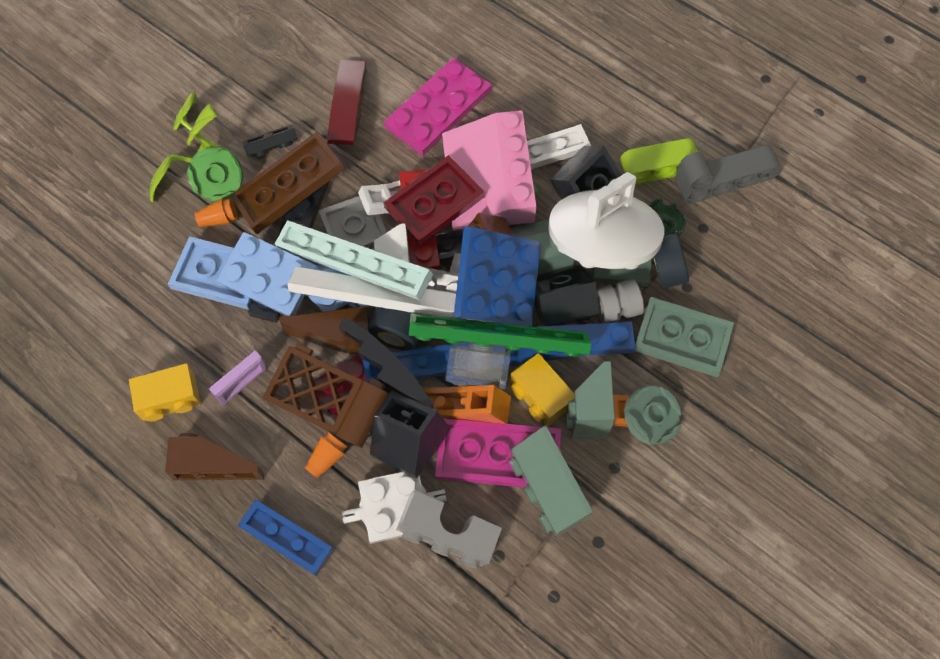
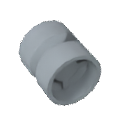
M634 279L619 282L615 288L611 285L597 288L601 313L597 315L601 323L619 321L621 315L625 318H630L643 314L644 305L641 291Z

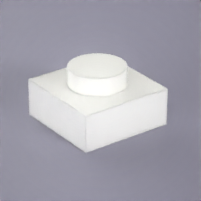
M386 184L361 186L358 194L367 215L389 213L383 204L384 201L391 197Z

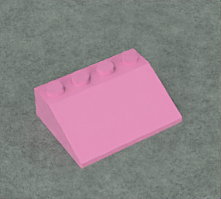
M522 110L494 113L442 133L445 157L449 155L485 192V198L452 221L453 231L467 227L478 212L504 217L508 225L535 222L536 200Z

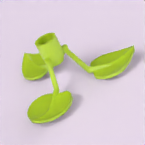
M192 91L176 116L173 130L176 131L181 123L191 131L186 145L189 146L193 138H197L202 142L197 152L207 147H221L199 133L207 123L217 117L212 104L208 103L201 111L194 127L187 122L186 113L192 105L197 103L196 93ZM173 154L165 158L156 170L150 184L149 196L151 202L155 203V189L168 167L175 161L190 163L192 158Z

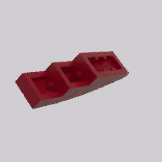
M340 61L330 112L328 144L354 145L361 118L360 106L364 94L363 82L366 74V61Z

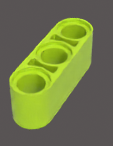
M686 138L628 150L621 155L620 161L624 173L629 172L636 176L635 184L675 177L681 160L689 154L698 152V149L693 139Z

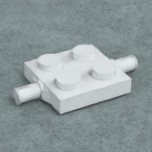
M404 472L358 481L361 495L360 508L342 511L344 524L362 520L367 527L369 543L372 544L402 537L403 533L397 531L396 528L407 500L415 490L432 498L435 497V499L441 502H447L444 489L426 493L421 484L420 475L416 479Z

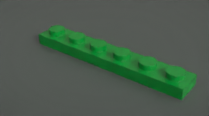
M413 313L410 316L409 336H415L416 339L423 341L436 338L444 339L452 344H459L464 341L473 342L481 347L502 345L510 350L530 348L539 353L558 351L574 357L581 354L590 355L591 341L588 332Z

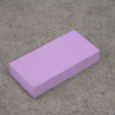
M254 351L211 386L209 390L221 405H225L262 374L267 366L262 357Z

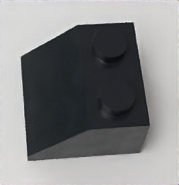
M583 146L549 180L560 198L564 199L578 192L599 190L607 186L613 179L620 177L621 173L605 146Z
M581 265L537 275L534 305L538 317L544 326H560L572 320L585 321L592 318V315L601 314L596 281Z

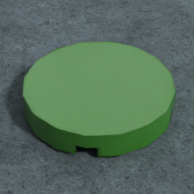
M207 147L197 152L193 156L187 170L188 181L194 192L210 201L230 198V195L241 187L243 181V169L238 158L229 150L221 147Z

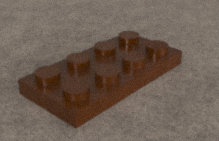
M315 132L230 195L251 229L258 234L342 172L345 167L318 132Z

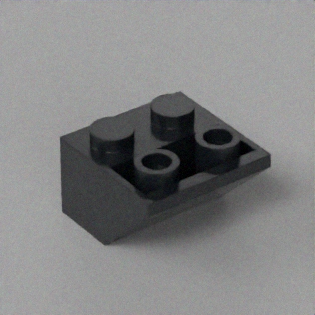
M391 391L374 415L370 455L417 479L450 428L437 410Z

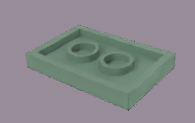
M650 297L636 340L635 351L718 378L734 322Z

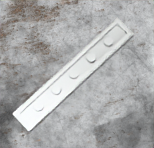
M295 267L288 281V291L423 315L459 318L453 317L455 293L426 289L421 300H417L354 276Z

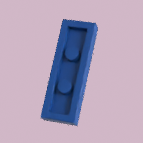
M258 500L253 502L237 525L240 529L315 576L318 575L334 550L327 543Z

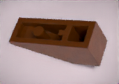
M366 307L280 317V324L285 334L343 353L349 352L350 354H358V350L362 345L343 335L339 329L340 323L346 317L369 332L367 328L370 322Z
M181 433L179 437H169L165 473L174 481L264 480V473L258 465L198 437L197 434Z

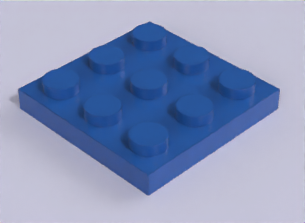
M464 227L453 317L532 326L541 242L475 227Z

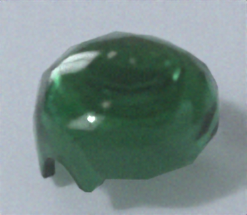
M662 198L650 202L649 207L658 214L663 223L664 236L677 234L680 237L684 232L686 220L684 215L676 209V204L664 205Z

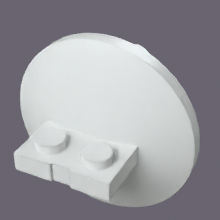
M626 172L617 179H613L607 186L599 190L578 192L565 197L554 206L549 218V234L558 251L579 261L585 268H637L638 265L653 258L660 250L664 238V226L658 214L651 207L633 197L637 177L629 172Z

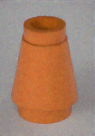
M221 198L194 213L195 220L200 228L232 224L233 220L238 219V211L231 198Z
M328 432L324 438L320 437L304 468L319 479L322 474L345 455L343 452L347 446Z

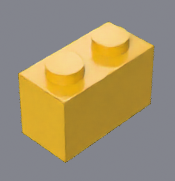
M539 353L511 373L510 389L517 399L525 400L530 406L529 411L536 421H543L549 427L568 411V401H573L574 392Z
M187 363L128 379L134 412L143 421H157L162 419L164 415L174 412L186 413L191 411L193 407L201 405L195 373Z

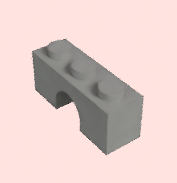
M416 490L410 494L396 528L397 531L403 533L402 538L415 544H420V541L432 545V551L443 556H449L450 553L461 558L460 563L477 569L478 565L484 566L490 563L502 530L501 527L473 515L466 519L463 529L459 534L449 533L443 528L440 521L444 502Z

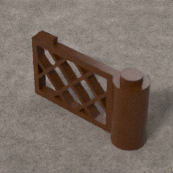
M299 343L296 344L295 348L289 346L263 399L329 431L347 442L363 448L373 428L374 415L389 395V393L384 391L386 385L372 378L367 383L311 356L313 350ZM294 355L302 359L304 370L291 374L289 365ZM309 362L315 365L310 367ZM322 368L325 369L328 381L315 386L312 372ZM333 374H336L340 377L334 379ZM306 375L309 389L296 393L293 380ZM346 380L354 383L349 395L339 398L336 384ZM288 383L291 396L281 400L275 398L274 395L279 385ZM330 387L334 401L320 405L317 392ZM311 394L315 408L306 412L301 411L298 399ZM293 402L294 407L287 403ZM336 406L338 417L334 425L331 426L325 423L322 411ZM317 413L318 419L315 418V417H313V416H311V415H314V414Z

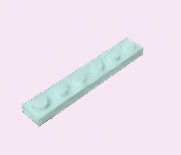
M288 220L274 244L276 247L293 255L417 300H421L433 276L429 269Z

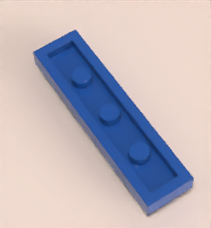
M632 322L541 326L542 328L588 332L591 341L590 355L634 353L636 349ZM530 348L517 350L518 359H531L539 353ZM558 351L539 353L543 358L568 357V355Z

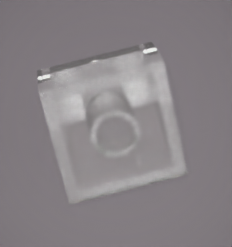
M473 342L451 343L446 381L452 382L457 386L495 385L500 389H506L511 350L502 345L481 347Z

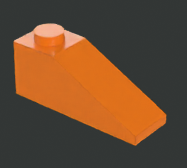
M495 385L423 388L433 403V409L437 410L442 418L508 424L511 396Z

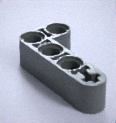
M763 145L710 162H706L701 152L689 154L681 160L675 176V182L685 202L692 204L773 179L782 172L783 167L770 145Z

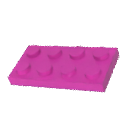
M453 57L384 121V126L388 131L424 156L443 138L442 133L450 131L492 91V84Z
M443 418L450 430L438 447L435 473L437 480L513 487L527 486L522 475L516 477L510 466L509 460L512 459L511 449L542 427ZM548 428L560 450L561 429Z

